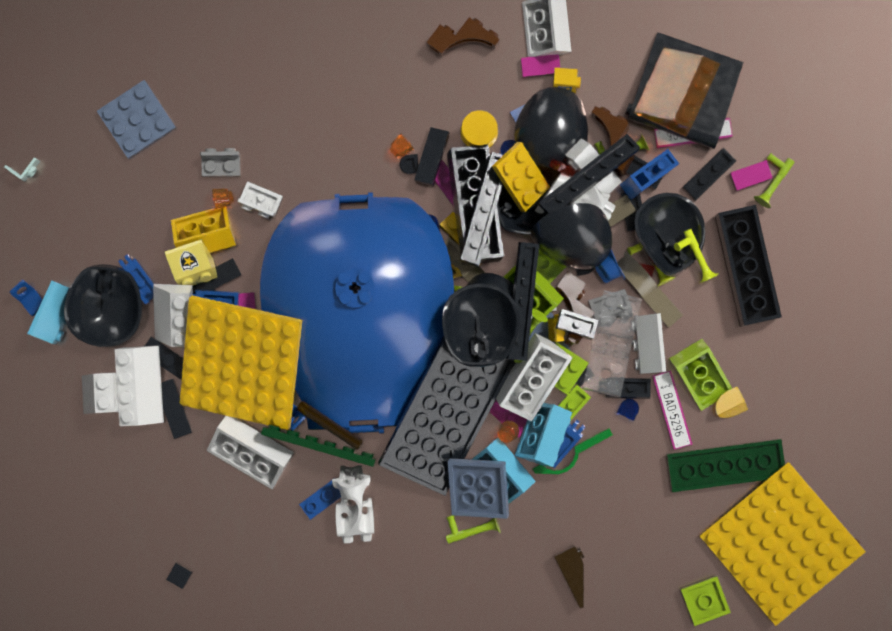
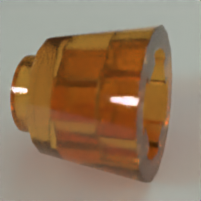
M402 133L391 143L392 147L390 148L396 157L399 155L403 157L414 150L412 144Z
M227 188L212 189L215 210L229 206L230 202H234L232 190L228 191Z
M504 421L498 428V437L504 443L514 441L519 435V427L513 421Z

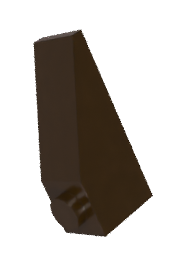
M573 545L553 556L581 609L584 607V563L582 559L585 557L580 547L576 549Z

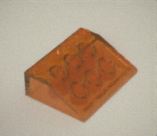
M664 47L634 113L686 137L720 63L702 55Z

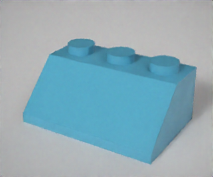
M51 281L27 334L52 344H57V342L62 340L64 336L63 328L66 324L64 306L70 287Z
M543 403L532 421L527 419L515 456L540 465L553 467L557 461L560 446L564 441L567 426L570 424L572 412L554 404Z
M499 437L471 459L506 461L508 504L536 482Z

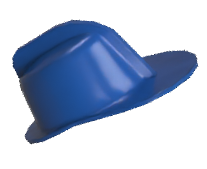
M611 250L604 262L595 267L598 275L605 283L619 277L625 280V276Z

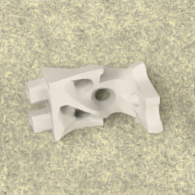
M561 172L542 200L571 177ZM593 186L572 203L596 205L604 212L608 221L616 207L608 201L610 195L600 193L596 186ZM538 205L535 211L543 213L544 211Z
M341 466L340 477L332 479L334 488L339 489L341 494V502L336 503L337 536L342 537L343 543L353 542V535H361V541L363 542L371 541L372 534L374 533L372 499L368 498V500L363 501V493L370 483V476L363 473L362 466L352 468ZM350 499L355 501L356 505L354 506L353 504L348 502V500ZM363 507H367V514L362 512ZM347 513L348 517L343 518L341 514Z

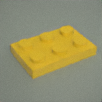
M517 142L492 166L521 212H526L550 188L522 142Z

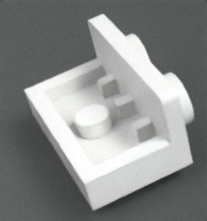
M247 182L237 202L241 204L240 208L250 212L252 209L259 211L258 215L269 219L270 216L275 217L283 196Z

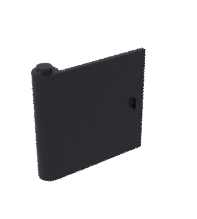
M657 32L633 104L629 103L626 109L627 119L715 149L744 62Z

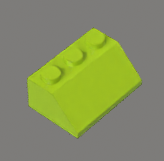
M516 265L503 276L513 284ZM536 271L533 309H537L547 316L564 298Z

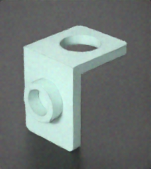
M33 158L21 175L7 165L4 168L26 182L29 177H33L36 173V167L40 161Z

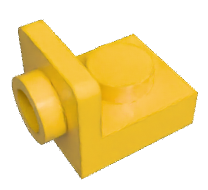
M555 314L553 319H548L547 321L548 336L552 342L564 341L565 331L555 329L559 314Z

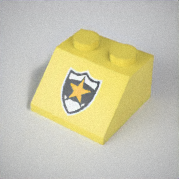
M202 240L165 251L169 266L178 285L194 286L217 278L214 259Z

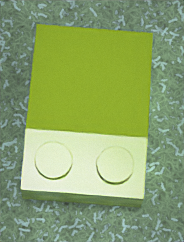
M703 339L669 358L701 411L717 402L722 394L732 389L712 351Z

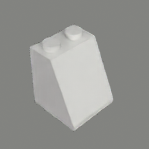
M116 373L83 375L84 414L119 412Z

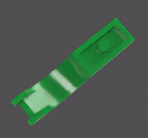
M607 428L575 445L571 462L562 469L551 470L543 465H538L532 468L535 474L565 473L574 467L579 453L609 438L613 434L610 428Z

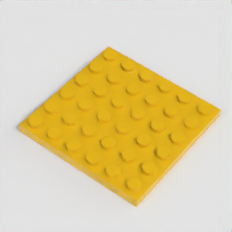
M193 295L189 297L180 404L264 425L270 424L288 430L291 427L302 320Z
M789 462L700 535L702 540L775 626L866 552Z

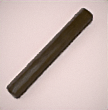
M301 401L297 406V410L354 449L358 450L363 444L360 438L306 402Z

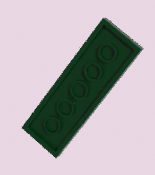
M270 424L268 427H263L261 435L371 467L375 466L377 460L373 458L374 454L362 451L359 454L352 447L343 446V449L336 447L337 443L327 440L321 443L318 442L317 437L306 435L304 438L299 436L300 432L292 430L283 432L280 427Z
M782 439L666 454L672 493L767 480L785 465Z

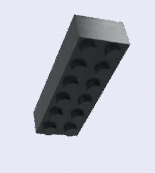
M488 145L452 147L447 153L460 254L463 250L489 161ZM497 206L480 264L500 262L504 257ZM462 262V265H471V264Z
M756 205L716 214V221L741 327L782 318Z

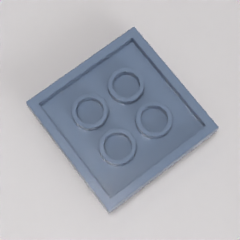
M145 80L97 110V113L128 159L176 129V126Z
M448 460L452 515L503 519L509 517L506 461Z

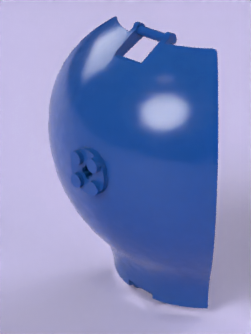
M368 192L365 195L340 196V194H335V199L300 203L283 218L274 231L264 255L260 278L261 311L302 320L295 390L301 401L306 402L351 433L379 432V434H384V427L397 426L444 336L442 326L443 309L449 297L454 293V281L451 261L443 237L426 211L409 198L373 197V192ZM368 202V209L340 210V203ZM357 283V286L361 287V290H358V293L354 294L353 290H350V287H353V284ZM306 417L308 430H326ZM378 420V424L350 426V421Z

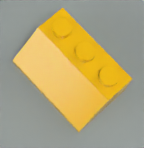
M226 205L171 220L175 248L198 240H202L209 253L236 245Z

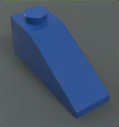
M667 149L629 176L620 186L632 200L678 166L679 162L670 150Z

